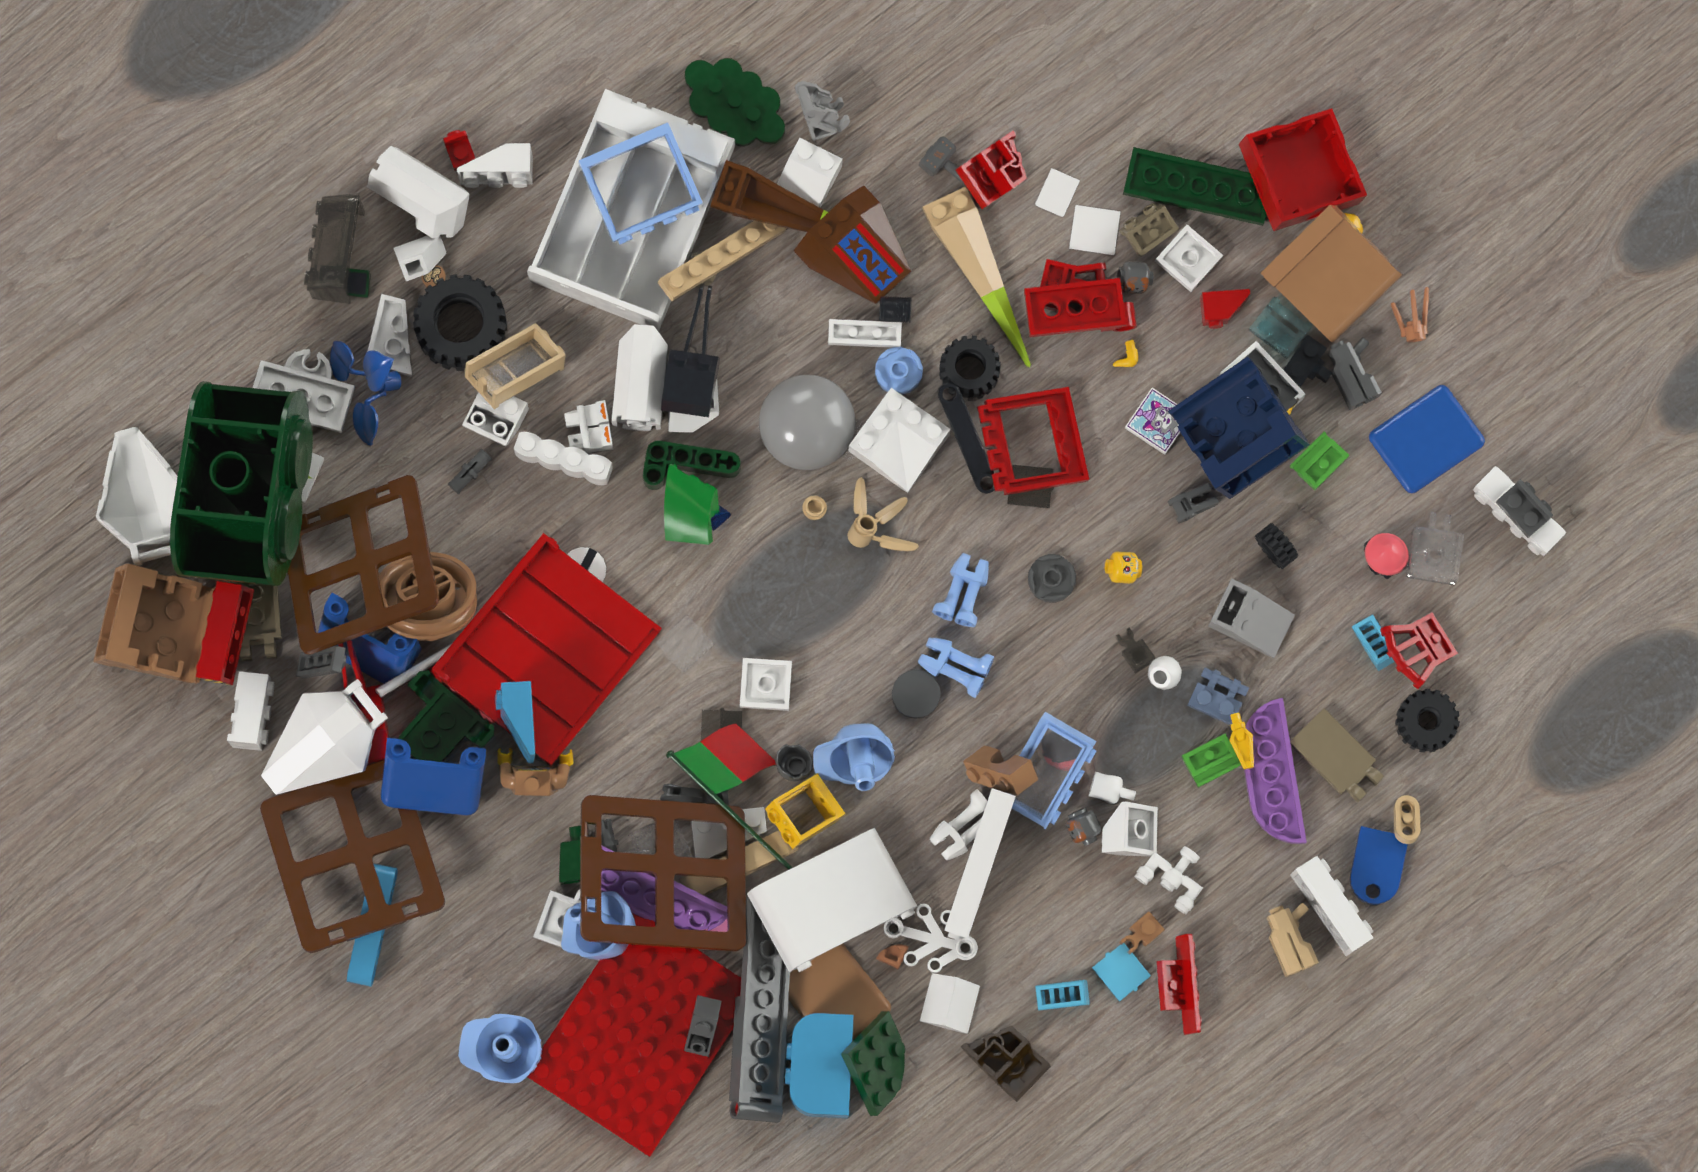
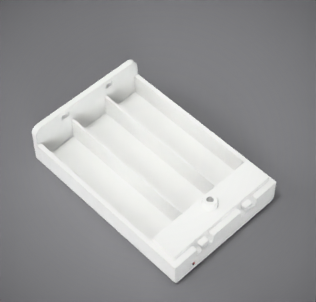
M605 89L533 264L527 270L529 280L635 323L654 326L659 331L671 300L657 282L661 277L688 261L709 211L725 161L730 160L735 148V139L710 129L707 131L703 130V127L695 123L693 125L688 124V121L653 107L649 109L646 104L641 102L636 104L628 97ZM669 123L703 204L698 206V212L688 216L684 212L677 215V220L670 224L664 225L663 222L654 225L655 230L642 235L639 231L632 234L633 239L628 242L619 244L616 241L613 243L578 161L653 128ZM665 137L589 168L617 232L692 201Z

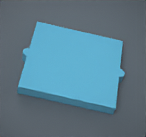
M1125 943L1119 945L1111 953L1107 952L1105 958L1092 967L1119 1002L1132 991H1137L1138 986L1151 976L1135 955L1128 953L1130 949Z

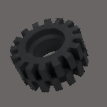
M1270 523L1255 535V539L1262 548V551L1267 554V557L1278 568L1284 569L1298 557L1297 551L1293 547L1294 545L1289 542L1288 537H1285L1284 533L1273 523Z

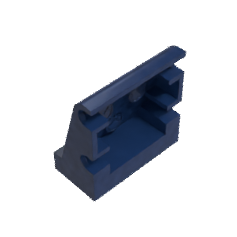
M1248 356L1168 411L1178 423V429L1190 449L1200 459V465L1214 488L1229 499L1310 445L1255 363Z

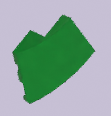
M670 464L667 472L664 498L665 540L709 545L713 542L711 518L719 512L717 488L708 483H703L693 474L688 475L677 469L678 466L676 464Z

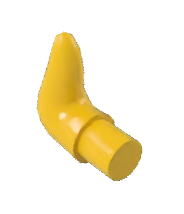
M1134 340L1125 342L1127 358L1115 361L1113 363L1114 367L1130 368L1137 364L1138 350Z

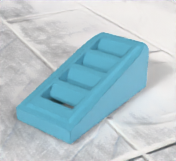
M1373 614L1352 626L1353 631L1378 671L1394 663L1393 658H1389L1387 654L1378 658L1388 652L1385 637L1380 632L1381 626ZM1373 625L1374 629L1364 635L1362 634L1363 630ZM1377 634L1379 635L1378 638L1368 643V639ZM1381 643H1384V646H1382L1381 648L1375 651L1372 649L1380 645Z
M1087 980L1035 986L1038 1010L1090 1005ZM1075 986H1079L1081 999L1079 1001L1076 1000ZM1066 987H1069L1070 1002H1066ZM1059 988L1060 1003H1056L1055 989ZM1048 989L1050 995V1004H1046L1045 990Z

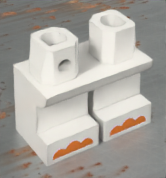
M605 400L586 406L579 405L577 410L564 413L566 427L580 426L581 430L580 434L568 435L570 447L584 449L586 453L613 450Z

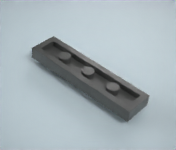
M333 646L311 655L301 652L296 677L305 679L341 673L346 664V655H344L346 648Z

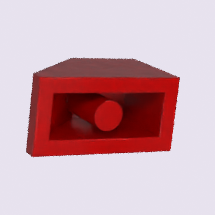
M1250 289L1202 292L1200 296L1202 326H1209L1210 329L1222 328L1223 324H1227L1248 300L1251 294Z

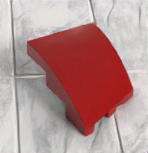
M1014 130L955 169L981 209H984L1027 179L1025 169L1022 166L1021 153L1017 152L1014 138L1016 134Z

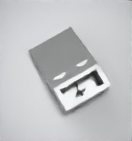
M1231 578L1208 627L1274 658L1295 615L1255 589Z

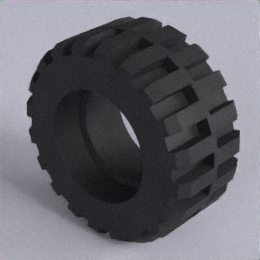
M457 274L450 275V279L445 281L443 277L436 280L437 284L435 286L429 285L425 289V295H420L417 300L418 306L414 308L413 326L422 351L430 357L432 362L435 364L440 363L443 368L448 370L454 367L456 371H464L466 362L505 341L507 321L503 303L491 286H486L485 282L479 278L473 280L470 275L465 274L463 278H458ZM457 303H467L475 306L483 317V326L479 334L473 339L462 343H454L444 339L439 333L437 324L440 314L447 307Z

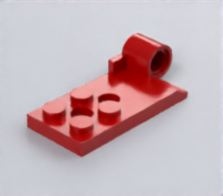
M1120 278L1024 288L1030 337L1093 330L1122 332L1137 328L1134 303L1123 302ZM1071 302H1078L1082 310L1076 314L1072 313L1068 305ZM1049 304L1055 305L1058 313L1055 316H1048L1044 311L1045 306Z

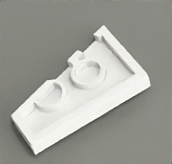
M381 294L367 352L375 350L387 357L393 358L394 361L390 371H397L399 374L411 377L412 370L405 300Z

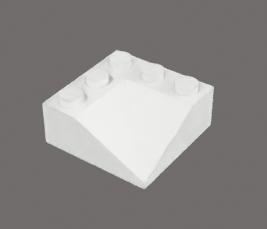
M890 388L850 443L848 452L908 493L947 440L951 429Z

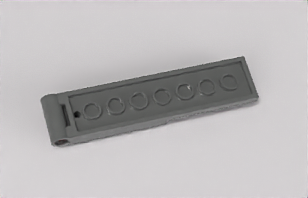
M749 897L746 898V944L743 947L741 994L735 997L729 1101H732L730 1116L733 1119L778 1123L783 1115L782 1098L790 972Z

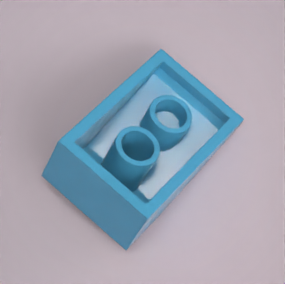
M531 681L501 683L500 690H496V710H500L502 720L527 763L533 764L535 741Z

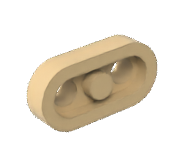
M1404 795L1399 797L1394 805V834L1401 843L1412 844L1418 839L1421 831L1420 806L1414 797ZM1402 809H1408L1409 813L1403 812ZM1403 831H1408L1410 835H1405Z

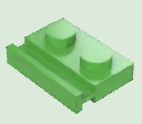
M1323 432L1290 465V468L1294 469L1313 490H1316L1349 458V454L1333 439L1328 437L1326 432Z
M1226 734L1181 756L1198 788L1241 766Z

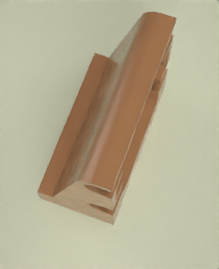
M1329 205L1261 272L1264 278L1273 287H1276L1331 342H1335L1403 276L1401 272L1392 266L1384 254L1357 229L1355 224L1334 205Z
M129 563L116 567L93 662L188 683H199L200 678L195 677L197 672L196 665L200 659L202 639L205 636L207 616L210 613L213 601L212 594L215 588L206 587L200 582L173 575L158 574V571Z

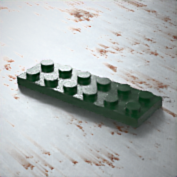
M1133 147L1123 195L1261 226L1264 225L1266 212L1249 172Z

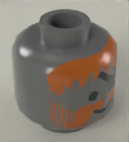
M1127 261L1122 267L1118 268L1117 278H1120L1121 288L1124 292L1142 294L1146 292L1148 286H1152L1154 274L1153 271H1149L1148 265L1144 262Z
M1085 807L1068 815L1069 819L1065 825L1073 842H1083L1084 846L1097 841L1096 835L1100 834L1102 827L1094 811H1087Z

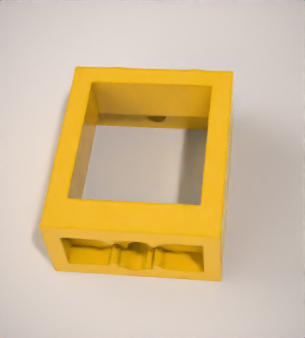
M818 773L774 799L765 808L769 820L777 826L783 840L792 849L832 826L845 815V812ZM806 792L825 821L800 835L781 806Z

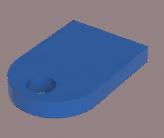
M1363 826L1359 829L1350 873V886L1354 895L1364 903L1371 905L1383 904L1390 900L1398 891L1408 844L1398 841L1394 833ZM1374 885L1378 888L1379 895L1377 898L1372 899L1366 895L1367 886Z

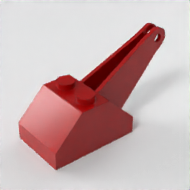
M347 641L356 680L359 679L362 683V689L379 711L385 713L383 696L380 697L375 690L380 685L366 687L352 641ZM343 643L338 644L339 647L344 648ZM346 664L342 669L344 690L348 687ZM353 693L350 696L371 723L374 719ZM387 720L375 729L368 763L385 760L387 738H389Z

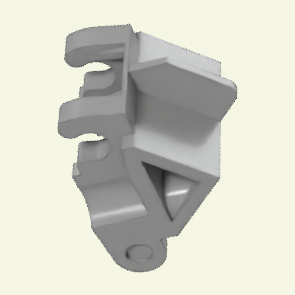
M801 81L795 85V91L799 95L802 111L813 141L841 132L849 125L850 119L848 115H844L841 120L837 121L839 118L838 111L844 105L842 97H838L834 103H830L833 100L830 91L821 89L817 84Z

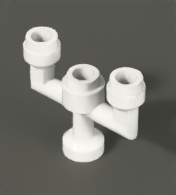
M1184 846L1180 851L1182 858L1173 868L1168 861L1154 852L1147 863L1139 867L1134 877L1144 885H1147L1153 879L1156 868H1161L1165 873L1161 877L1162 881L1160 884L1168 891L1177 890L1180 884L1188 888L1184 895L1179 896L1176 901L1177 903L1174 905L1176 909L1186 915L1194 907V900L1203 887L1188 876L1182 875V873L1190 863H1196L1200 857L1194 851Z

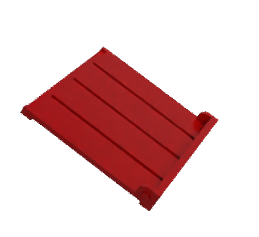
M543 533L432 667L431 674L438 681L444 682L510 735L511 733L501 718L500 710H496V690H500L501 683L531 681L535 754L549 766H552L660 633L662 628L559 549V545L552 537H548Z

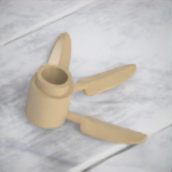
M862 477L859 478L854 491V513L859 514V516L848 531L850 543L862 548L869 545L871 540L880 542V546L886 549L897 551L916 550L919 545L914 542L885 535L881 537L874 536L877 531V523L885 524L896 516L907 504V498L903 497L877 512L875 514L876 519H874L872 516L867 515L865 481Z

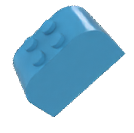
M814 1013L803 1017L796 1024L793 1030L792 1043H787L786 1060H791V1068H786L785 1085H790L792 1104L800 1113L810 1117L848 1119L851 1075L841 1053L852 1043L854 1015Z

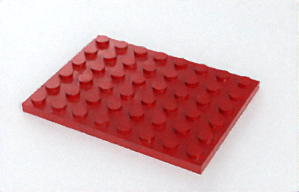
M632 913L636 926L655 927V921L644 919ZM629 944L622 954L599 960L544 1044L541 1059L535 1070L527 1078L650 1157L734 1027L735 997L741 994V977L698 949ZM697 995L722 1001L708 1057L684 1051Z

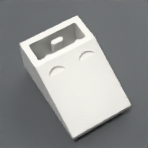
M506 143L458 167L457 173L460 184L468 188L479 187V184H489V187L492 188L503 187V184H513V187L524 188L527 187V184H533V155L530 143Z

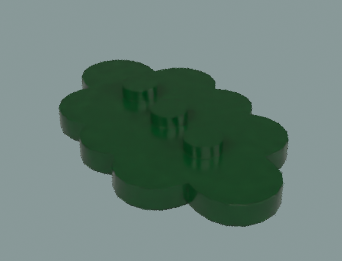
M732 58L721 59L714 66L704 60L693 61L687 66L684 77L687 86L692 90L689 97L690 109L694 115L700 118H707L709 127L713 131L727 133L728 137L735 139V145L742 147L750 145L756 139L764 144L772 145L778 143L783 138L785 124L783 119L777 114L780 109L779 94L771 87L762 86L761 78L756 73L750 71L743 72L741 65Z

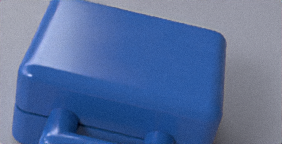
M1438 385L1379 425L1369 434L1370 442L1408 493H1416L1482 448L1485 443L1484 436L1445 385Z

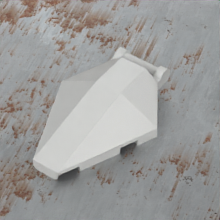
M132 427L114 433L112 451L109 452L103 480V494L101 500H99L96 518L98 522L130 549L134 565L142 566L144 562L171 555L169 545L170 524L178 476L138 427Z
M359 679L352 682L343 691L302 694L261 774L276 795L366 770L375 729L383 724L388 717L384 712L381 713L365 693ZM353 693L374 719L371 723L350 696Z

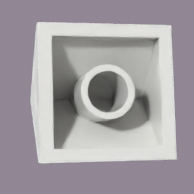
M932 973L920 1022L968 1034L980 986L958 977Z

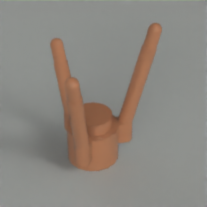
M1425 287L1422 324L1421 320H1418L1414 289L1410 291L1413 321L1406 322L1407 327H1405L1396 304L1394 302L1391 303L1401 331V337H1406L1407 342L1426 340L1425 335L1428 334L1429 287Z

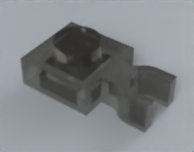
M1129 627L1126 629V633L1130 638L1124 640L1118 634L1116 635V640L1121 646L1126 647L1122 651V656L1136 674L1149 666L1156 657L1143 639L1138 642L1134 640V634Z

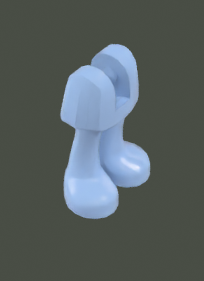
M962 553L951 568L950 574L953 576V581L944 602L934 605L932 613L942 619L952 621L964 583H967L968 587L956 615L955 623L967 627H976L977 617L973 613V607L980 586L983 587L987 584L989 562L980 559L974 573L967 570L971 556Z
M929 637L925 646L934 652L940 653L936 660L921 654L918 663L935 677L943 674L963 684L967 688V693L971 697L976 698L985 679L966 673L947 664L948 660L954 661L986 678L994 661V656L985 654L981 658H975L953 648L951 641Z

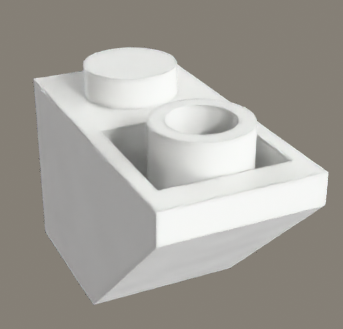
M427 235L394 248L406 281L428 274L446 254L440 235L439 238H431Z

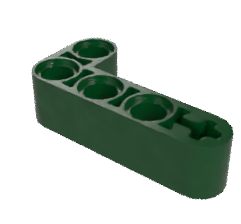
M653 441L647 447L643 468V481L648 489H660L665 483L667 468L670 464H676L678 466L677 469L681 471L733 478L741 470L740 458L736 453L665 441ZM655 449H662L665 452L664 456L659 459L652 457L651 453ZM681 452L689 456L685 462H678L675 457ZM704 456H708L713 461L709 466H702L699 460ZM716 458H720L719 468H716ZM731 460L734 466L728 470L725 464H728ZM652 472H657L661 477L657 482H650L647 479L648 475Z

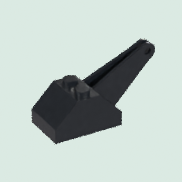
M700 284L684 351L670 349L661 411L709 418L720 362L718 356L707 355L709 310L712 286L709 285L705 302L702 354L689 352L702 303L704 285Z

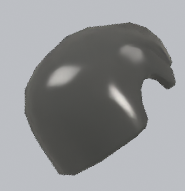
M785 744L777 751L775 764L778 773L784 779L800 781L806 779L812 772L813 759L810 752L800 744L792 746Z

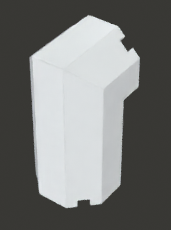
M390 146L379 156L377 163L380 166L377 170H371L367 187L416 218L415 224L418 230L431 238H439V235L446 234V238L453 237L464 226L470 195L464 188L396 147Z
M634 324L619 340L612 412L613 426L617 427L619 422L623 423L622 428L627 430L651 431L652 426H656V430L661 429V402L668 362V345L654 326Z

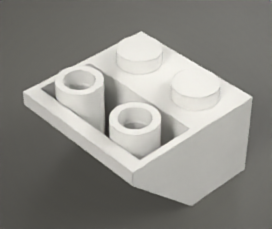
M478 392L462 426L507 446L519 430L529 410L528 403L513 396L499 404L498 408L493 409Z

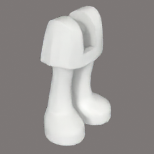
M978 789L970 795V805L949 823L943 820L929 839L934 846L944 841L949 834L954 839L955 843L949 845L941 853L945 860H951L968 851L966 846L976 837L981 819L961 835L957 831L977 815L984 812L987 800Z

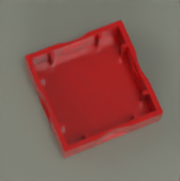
M1332 108L1302 117L1290 124L1276 125L1246 134L1239 143L1273 231L1315 219L1329 205L1337 206L1340 210L1359 205L1367 196L1357 168L1347 152L1344 136Z

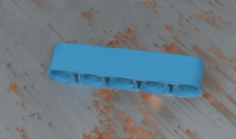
M374 863L386 904L391 905L398 868ZM364 897L361 915L369 911L366 897ZM385 929L355 939L347 982L372 987Z

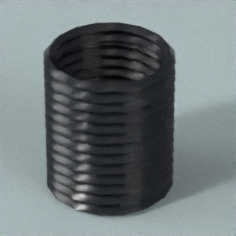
M880 296L879 321L910 323L911 297Z

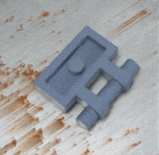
M1204 668L1201 676L1208 679L1209 682L1207 686L1199 682L1197 683L1187 706L1231 725L1230 715L1238 713L1242 702L1235 700L1234 697L1236 693L1246 696L1249 687L1242 685L1241 681L1237 679L1233 681L1220 675V671ZM1216 683L1228 688V694L1225 695L1214 690Z

